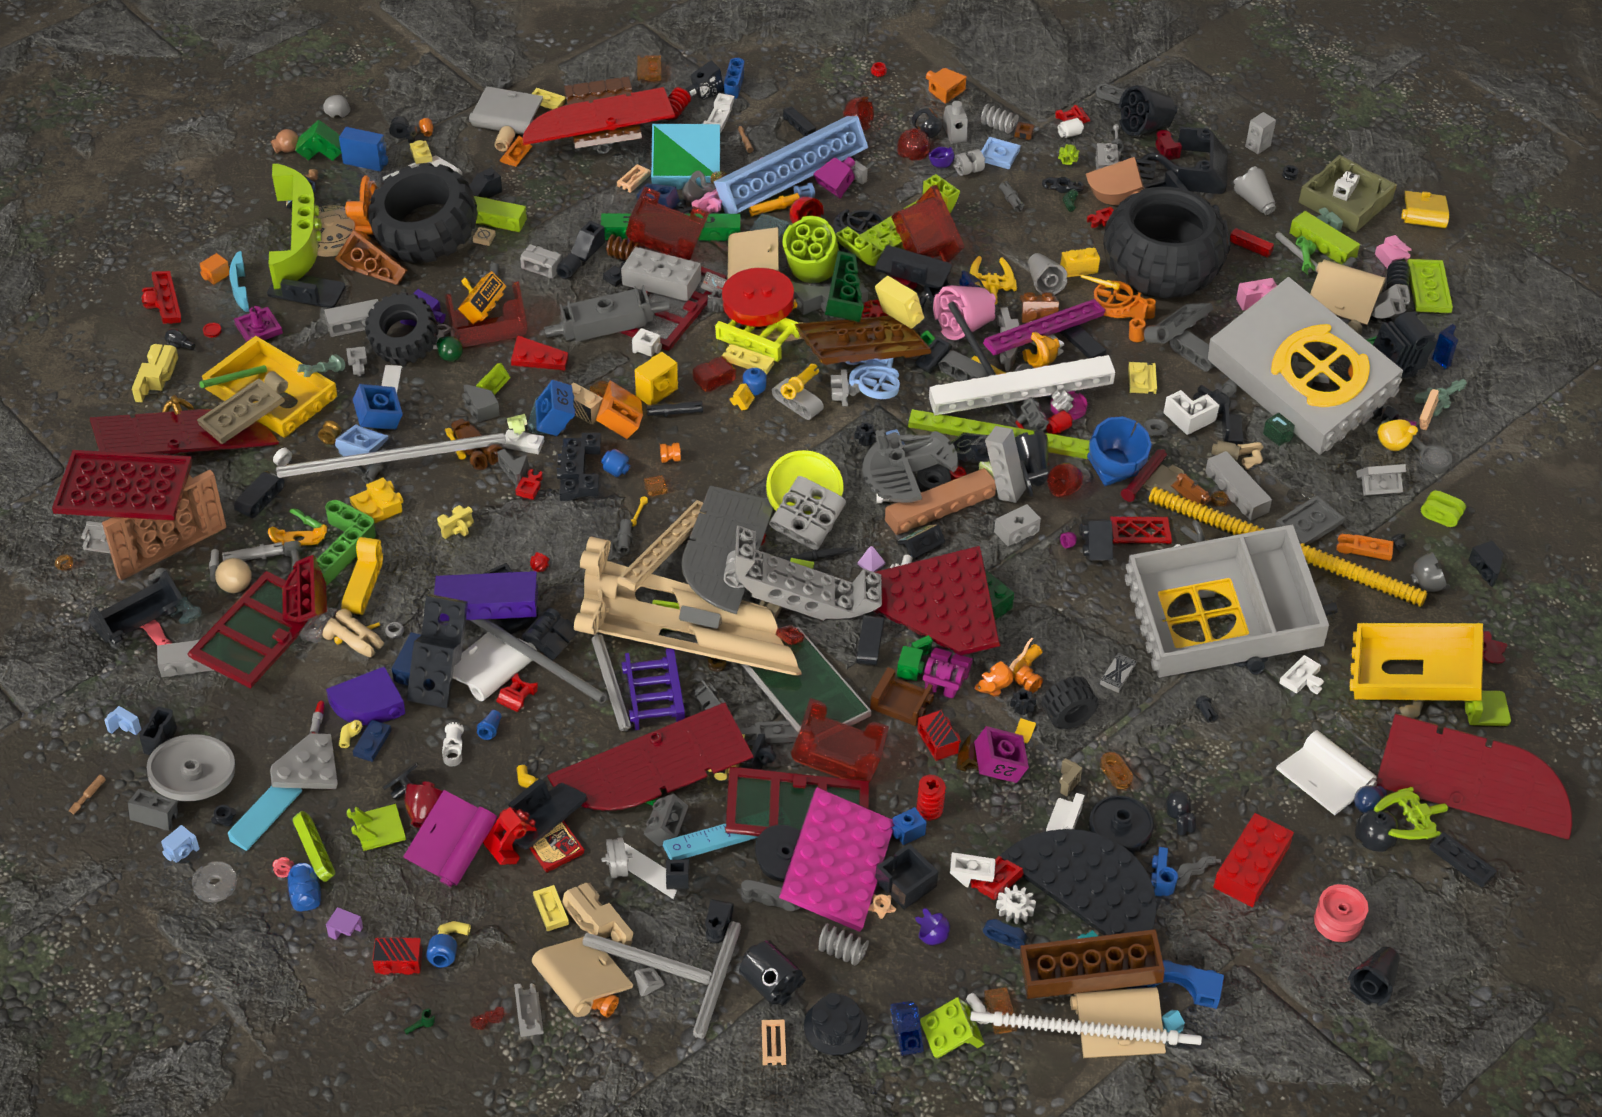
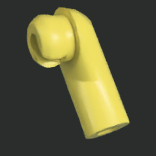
M354 720L342 727L339 740L341 748H348L350 746V739L361 732L363 727L361 721Z
M452 921L440 925L437 930H439L438 934L449 935V933L469 935L471 925Z

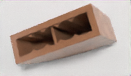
M1135 157L1086 173L1088 183L1095 197L1109 205H1119L1120 202L1131 194L1139 193L1144 189Z

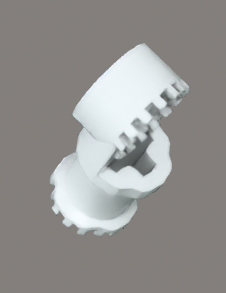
M452 722V724L449 723V725L445 726L447 734L443 742L442 754L446 765L457 766L462 761L461 734L464 732V727L457 724V722L455 724ZM450 753L458 754V756L453 759L447 757V755Z

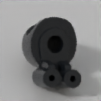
M397 116L391 121L389 133L395 138L406 137L408 143H414L417 127L415 125L410 126L409 121L405 117Z
M1203 385L1198 387V392L1193 396V399L1196 400L1208 394L1219 405L1217 414H1223L1225 404H1229V408L1231 405V400L1225 393L1219 389L1212 392Z
M1181 790L1171 792L1166 800V812L1169 817L1176 819L1178 835H1185L1186 831L1190 833L1195 832L1196 817L1191 813V799L1189 795Z

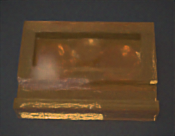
M661 55L645 56V58L637 56L638 81L640 79H645V81H661Z

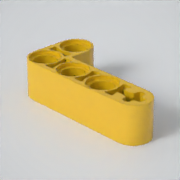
M359 537L356 546L358 560L343 596L341 609H347L352 614L363 615L382 567L383 553L379 539Z

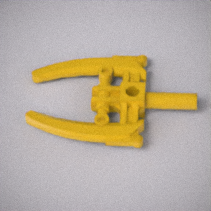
M978 256L974 260L970 269V277L968 278L969 287L986 288L995 295V305L998 303L997 293L999 289H1004L1005 291L1013 289V291H1017L1014 273L1003 257L999 261L1005 272L1003 276H999L997 273H994V275H991V273L987 275L978 273L982 257Z

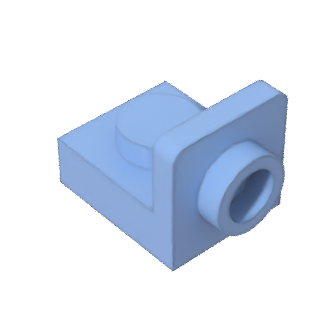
M120 706L113 712H110L105 718L107 730L111 734L119 727L134 735H137L142 730L138 717Z

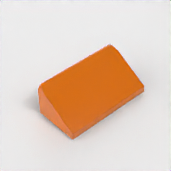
M518 136L499 161L516 167L531 149L532 145H523L522 137Z

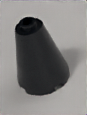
M1034 431V434L1028 435V432L1016 436L1015 441L1019 459L1023 461L1027 474L1032 473L1028 463L1031 459L1036 460L1039 470L1047 468L1048 471L1049 440L1044 432ZM1048 476L1032 480L1030 484L1041 486L1047 481Z
M1382 947L1351 971L1348 977L1351 985L1349 988L1358 1000L1368 1005L1370 1003H1378L1377 1006L1388 1002L1393 993L1400 961L1397 951L1391 947Z

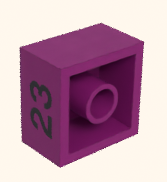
M986 726L974 742L979 774L1017 783L1029 768L1023 735Z

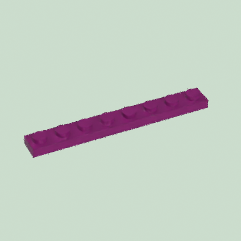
M1093 299L987 337L983 344L993 355H997L1034 341L1031 339L1032 332H1037L1042 336H1049L1104 315L1105 309Z

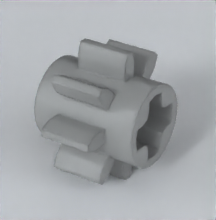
M1057 390L1052 395L1054 400L1051 404L1059 412L1063 410L1068 412L1073 407L1071 402L1074 399L1066 390L1062 392Z

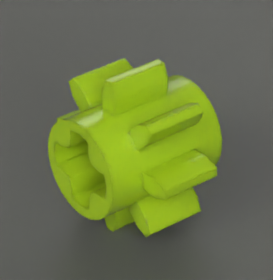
M1066 144L1065 148L1060 147L1058 159H1061L1063 164L1071 166L1073 161L1077 163L1080 151L1075 146Z

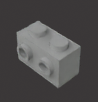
M1097 143L1095 155L1096 170L1120 161L1121 152L1118 151L1117 144Z

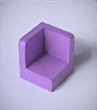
M337 907L327 922L326 927L328 936L337 940L341 933L350 936L354 930L361 932L363 924L361 916Z

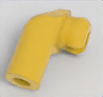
M519 765L517 767L518 783L521 787L528 788L538 780V778L528 774L526 765Z

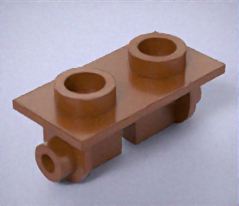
M1180 473L1177 476L1178 480L1171 485L1172 488L1187 500L1195 501L1198 505L1202 504L1205 506L1211 501L1208 495L1209 492L1202 489L1198 484L1194 485V481L1186 473Z

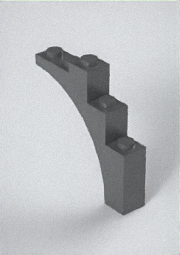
M792 282L794 299L797 302L796 309H799L803 315L820 308L825 313L830 286H810ZM860 282L861 299L865 303L868 301V290Z

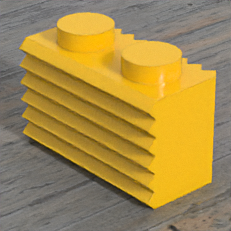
M1094 247L1076 251L1070 250L1062 252L1060 265L1067 271V277L1098 273L1100 257Z

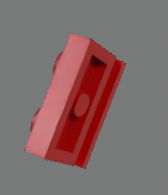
M998 856L995 859L993 882L972 879L970 881L971 887L973 889L977 888L982 894L996 900L999 893H1004L1005 887L1009 888L1024 875L1023 868L1008 860L1004 861L1001 856Z

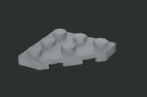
M310 733L272 764L270 769L272 787L336 789L338 782L331 734Z

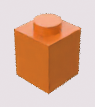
M217 253L200 263L201 276L213 285L229 276L228 261Z

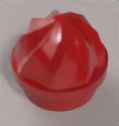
M538 552L531 556L530 566L533 571L543 572L549 567L548 562L550 558Z

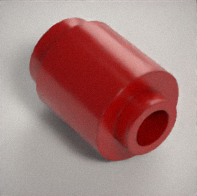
M1061 411L1047 419L1049 423L1045 430L1049 434L1057 435L1072 427L1073 418L1070 413Z

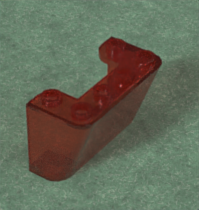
M644 186L630 215L626 230L629 240L639 242L663 254L690 260L707 222L709 212L693 206L690 216L658 204L661 193ZM647 194H652L655 198H650ZM695 214H701L703 218H699Z

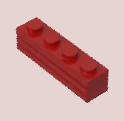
M1235 228L1230 234V242L1268 258L1273 252V243L1238 228Z

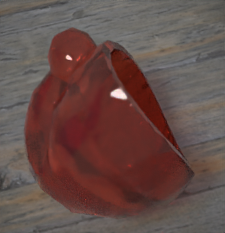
M1070 463L1055 466L1048 475L1049 489L1057 497L1074 494L1083 483L1081 470Z

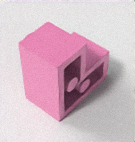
M1273 278L1240 283L1236 300L1242 311H1246L1277 285Z

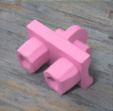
M717 189L707 192L703 198L692 202L693 211L697 212V214L717 213L722 206V200L719 198Z

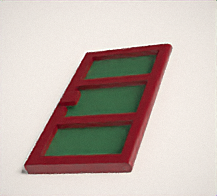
M265 571L187 654L193 660L251 689L315 618L300 623L285 620L283 618L282 588L286 580Z
M730 767L725 833L759 836L766 828L774 825H788L801 831L816 788L868 809L869 781Z

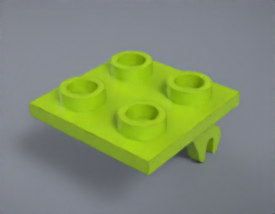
M396 804L366 812L361 811L358 807H355V812H351L350 809L347 810L348 818H352L356 824V827L353 826L351 828L352 834L358 836L363 851L406 840Z

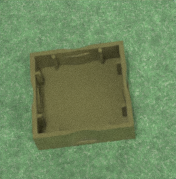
M1339 155L1321 173L1315 175L1302 186L1299 203L1319 214L1321 213L1318 210L1325 207L1329 213L1333 212L1343 221L1342 226L1356 233L1393 200L1397 184L1378 174L1367 171L1360 165ZM1346 171L1359 175L1360 179L1348 200L1345 201L1333 196L1336 181L1341 179ZM1339 191V193L1346 194V191Z

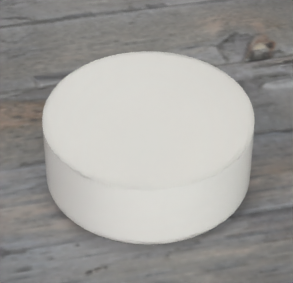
M281 448L274 455L273 462L277 466L287 465L292 458V452L287 448Z

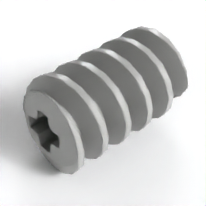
M986 104L982 111L981 123L1010 134L1016 127L1019 116L1016 114L1012 118V112L1007 116L1006 110L1001 114V108H998L995 112V106L989 109V104Z
M827 923L819 938V951L824 952L827 949L828 955L835 953L837 959L843 956L844 962L851 960V964L856 966L864 957L869 941L867 940L862 945L861 937H858L854 942L852 933L845 938V930H842L838 935L836 934L837 927L835 926L831 931H828L829 924Z

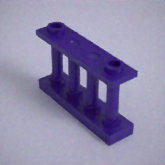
M667 648L666 657H662L661 660L630 663L629 653H625L622 671L623 674H627L632 710H629L630 722H634L635 730H639V719L663 716L675 717L676 722L685 719L674 649ZM655 668L668 670V673L662 676L633 679L632 671ZM664 683L670 685L671 688L664 692L635 695L634 687ZM667 699L673 701V705H670L668 708L638 711L637 703Z

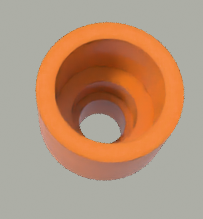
M429 118L421 119L419 121L420 131L426 137L431 136L434 129L432 120Z

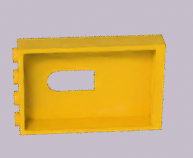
M254 336L202 375L203 380L262 365L267 367V372L205 388L215 396L226 401L257 379H261L264 382L265 376L269 372L275 371L288 382V388L284 392L296 398L298 402L292 408L278 406L257 421L284 438L337 397L336 384L318 372L311 374L310 377H304V372H297L298 365L302 364L301 362L257 336Z
M1357 623V631H1353V643L1356 644V647H1352V659H1355V663H1351V675H1354V679H1350V691H1354L1355 699L1482 701L1483 623ZM1388 660H1424L1423 675L1387 674L1382 670V665Z

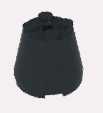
M1142 85L1128 87L1123 92L1118 108H1121V120H1119L1121 128L1126 134L1131 136H1140L1163 128H1169L1178 111L1177 105L1174 104L1173 99L1169 95Z

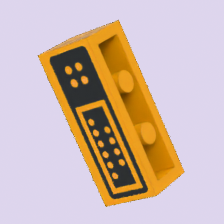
M492 271L480 279L458 310L472 324L478 320L483 321L488 316L487 311L495 307V301H498L504 295L503 290L506 288V285Z

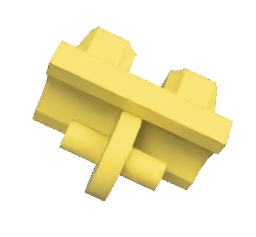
M459 505L453 509V516L448 517L444 514L439 516L437 521L441 528L442 537L447 539L458 533L463 536L468 535V528L474 523L472 518L473 510L470 507L464 509Z

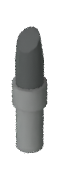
M217 549L211 551V561L209 562L210 580L212 582L216 581L215 572L219 565V550Z

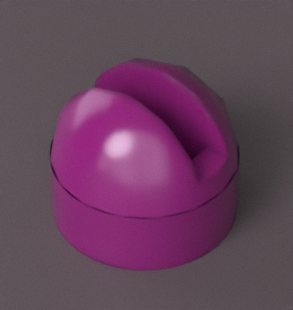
M1066 532L1061 534L1060 542L1064 548L1067 549L1076 544L1077 537L1074 533Z

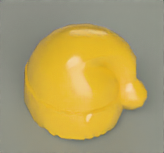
M1393 420L1381 424L1377 434L1380 443L1386 449L1400 451L1409 445L1413 435H1416L1418 432V428L1414 425L1411 426L1410 422L1406 420Z

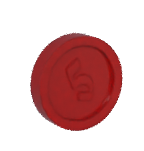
M208 323L203 327V334L209 338L217 337L222 332L221 326L218 323Z

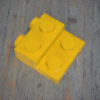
M384 477L366 484V491L349 497L352 506L371 516L374 524L402 512L401 504L403 503V498L399 492L395 494L392 482L390 480L386 481Z

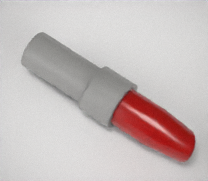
M319 701L312 717L310 733L318 734L320 724L323 720L324 701Z

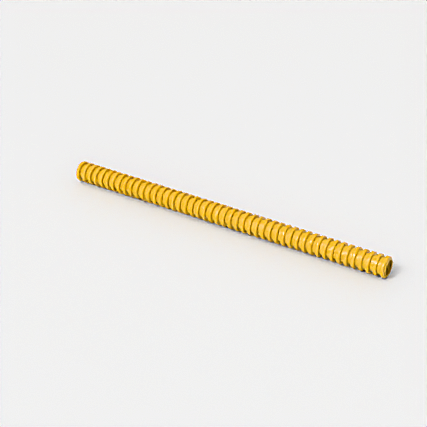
M1156 486L1149 495L1150 503L1155 502V505L1166 506V509L1171 508L1173 512L1176 510L1177 513H1182L1184 516L1188 515L1189 518L1194 517V520L1199 519V522L1210 523V526L1213 527L1215 525L1217 529L1222 528V531L1233 532V535L1265 530L1263 527L1260 529L1258 525L1247 524V521L1242 522V519L1231 518L1229 514L1226 516L1224 512L1219 513V510L1214 511L1213 508L1208 509V506L1198 505L1197 502H1191L1190 499L1186 500L1185 497L1180 498V495L1175 496L1174 493L1169 494V491L1164 492L1162 488L1159 490ZM1304 543L1300 544L1307 564L1313 563V566L1318 565L1320 569L1323 567L1325 571L1336 572V575L1341 574L1343 578L1346 576L1349 580L1354 579V582L1359 581V584L1364 583L1367 587L1370 585L1372 589L1377 588V591L1388 592V595L1391 596L1393 594L1395 598L1400 597V600L1406 599V602L1409 603L1411 601L1413 605L1418 604V607L1423 606L1428 594L1426 590L1423 592L1421 588L1415 589V586L1410 587L1408 583L1405 585L1403 581L1397 582V579L1392 580L1390 576L1387 578L1385 574L1374 573V570L1369 571L1368 568L1364 569L1361 565L1359 567L1356 566V563L1351 564V561L1345 562L1343 558L1340 560L1338 556L1333 557V554L1327 555V552L1322 553L1320 549L1317 551L1315 547L1310 548L1309 545L1304 546Z

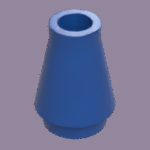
M492 710L477 725V734L480 738L490 740L496 736L502 717L500 712Z

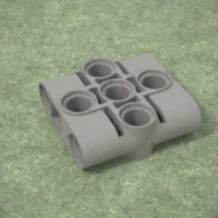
M797 476L788 493L783 496L782 502L770 520L769 525L795 541L813 550H818L827 534L832 530L833 524L845 506L846 501L840 495L805 477ZM819 496L821 499H814L813 497ZM792 502L795 505L789 506L786 503ZM810 511L812 514L807 515L804 512ZM821 520H827L829 523H822ZM800 526L803 529L797 530L794 527Z

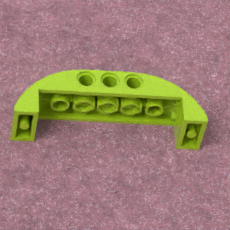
M273 164L272 178L277 201L293 200L291 250L269 252V268L274 290L281 289L280 283L283 279L297 281L311 269L318 254V241L322 240L321 231L319 230L322 229L321 218H318L319 206L315 203L310 183L298 171L281 164Z

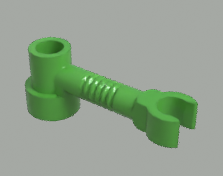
M1301 236L1296 240V245L1301 248L1303 254L1302 271L1308 275L1309 268L1315 271L1310 255L1315 252L1316 244Z

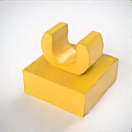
M745 383L739 385L730 401L733 405H738L741 410H746L755 397Z

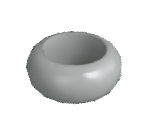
M391 622L386 626L385 633L390 638H399L404 633V627L399 622ZM393 628L400 629L397 632H390Z

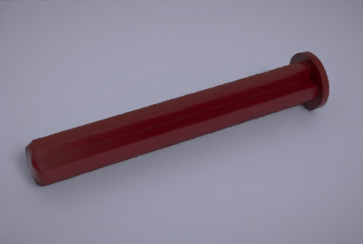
M1158 449L1128 487L1121 491V496L1124 500L1128 502L1134 501L1137 492L1167 457L1164 449Z

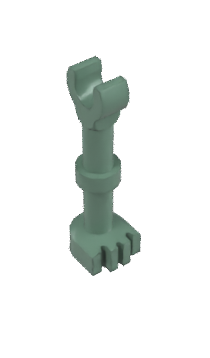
M334 354L329 358L328 363L319 362L317 365L312 366L299 364L297 372H304V377H310L315 372L325 373L327 370L340 372L345 369V361L337 354Z

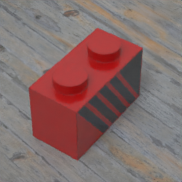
M941 710L918 718L917 731L935 761L958 753L959 744L961 743L960 736L957 732L953 731L949 718L945 717Z
M375 938L372 960L375 973L383 975L390 973H403L406 975L420 973L423 952L421 938Z

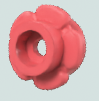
M287 857L276 859L272 864L274 873L278 877H288L289 870L295 865Z

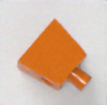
M943 68L937 73L930 70L926 74V79L929 80V92L945 104L966 89L967 77L947 68Z

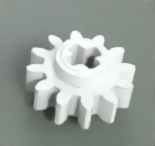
M1014 885L1012 891L1005 887L1004 893L998 894L996 908L1000 909L999 916L1007 915L1006 922L1013 918L1015 924H1018L1020 918L1027 922L1028 916H1033L1036 901L1032 900L1033 893L1025 894V887L1021 891L1018 890L1016 885Z

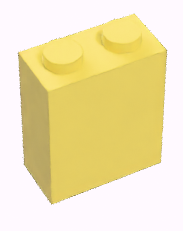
M886 276L875 286L884 313L911 329L924 319L916 292L889 276Z

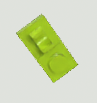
M497 363L476 387L491 390L495 395L510 379V376L502 363Z

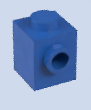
M915 807L893 817L894 826L891 827L893 830L892 834L903 845L925 835L926 821Z

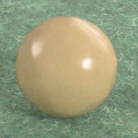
M238 558L224 560L218 565L215 572L218 586L228 593H239L246 589L251 582L250 567L245 561Z

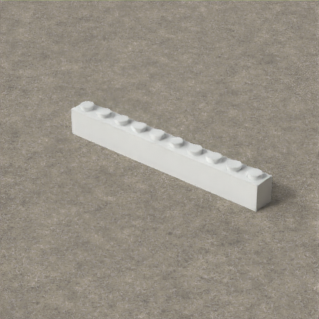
M1109 355L1098 356L1085 360L1081 359L1068 363L935 385L930 387L929 400L935 416L1025 400L1030 397L1036 398L1053 395L1057 390L1060 392L1063 390L1070 392L1113 384L1115 370Z

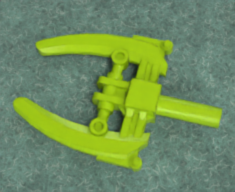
M1413 787L1401 789L1385 796L1374 807L1375 812H1380L1395 803L1403 806V815L1408 816L1406 820L1415 825L1414 830L1391 829L1388 833L1391 836L1402 839H1431L1438 837L1441 832L1436 830V824L1431 822L1430 816L1448 810V806L1445 803L1429 807L1426 803L1420 804L1419 796L1413 793Z

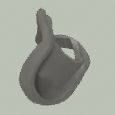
M697 170L683 186L682 196L686 201L692 203L702 198L707 192L714 191L716 186L712 183H706L704 174ZM700 177L703 188L696 183V178Z

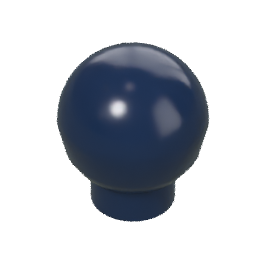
M1362 786L1355 793V806L1360 812L1364 813L1369 809H1373L1381 799L1387 796V792L1381 786Z

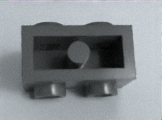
M675 794L656 800L653 805L652 814L646 823L647 827L644 835L658 847L663 845V841L676 838L688 805Z

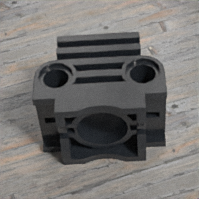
M1414 311L1399 315L1394 323L1392 321L1388 324L1383 322L1373 346L1403 370L1402 378L1416 376L1419 369H1425L1428 357L1438 340L1435 338L1436 334L1434 332L1431 333L1417 317V312Z

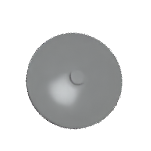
M183 735L165 741L151 753L147 762V776L151 786L159 794L179 801H196L214 796L229 785L235 773V759L230 748L222 741L205 735Z

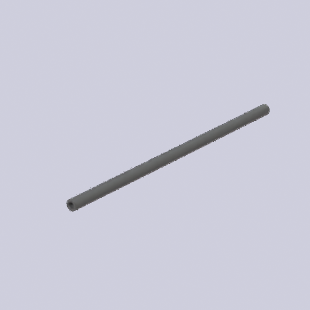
M488 619L470 620L602 704L606 701L607 695Z

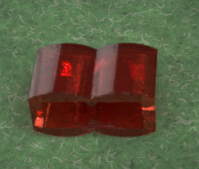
M724 356L714 358L709 363L697 365L693 369V380L705 392L712 391L720 385L729 384L736 379V369Z

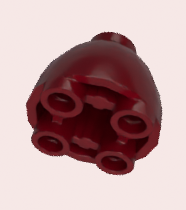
M424 781L422 785L407 784L405 806L411 818V825L416 828L422 827L443 790L435 788V784Z

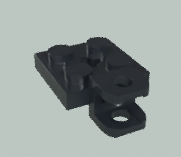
M963 432L950 442L955 447L958 460L966 462L975 458V461H990L985 442L989 435Z

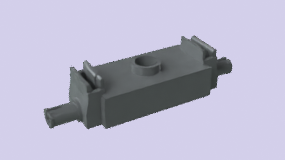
M644 285L642 289H637L634 286L633 290L575 303L567 301L566 306L559 304L561 310L560 324L545 326L544 329L546 338L563 334L566 341L575 339L577 342L646 326V322L654 321V313L669 311L670 308L667 299L653 303L649 302Z

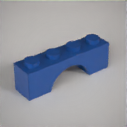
M1163 960L1165 969L1163 983L1172 982L1179 984L1189 991L1194 1004L1217 1009L1221 997L1223 974L1213 970L1205 971L1191 965H1179L1169 960ZM1161 983L1149 984V985H1141V986H1132V987H1127V988L1130 989V988L1156 987L1157 985H1159V984H1161Z

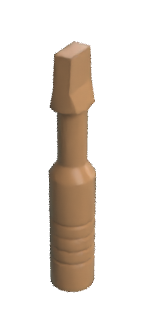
M739 126L738 131L742 136L745 148L748 153H751L754 149L745 135L742 126Z
M99 775L83 792V796L72 805L69 812L74 815L86 799L90 798L106 781L105 777Z

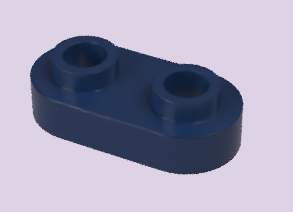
M998 919L986 921L983 928V933L989 939L1015 949H1020V946L1025 945L1028 939L1023 929L1012 927Z

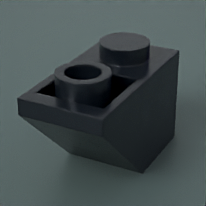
M589 221L579 231L571 254L577 255L580 260L586 262L605 243L604 226L593 221Z
M1491 540L1473 547L1469 561L1491 587L1495 586L1504 553Z

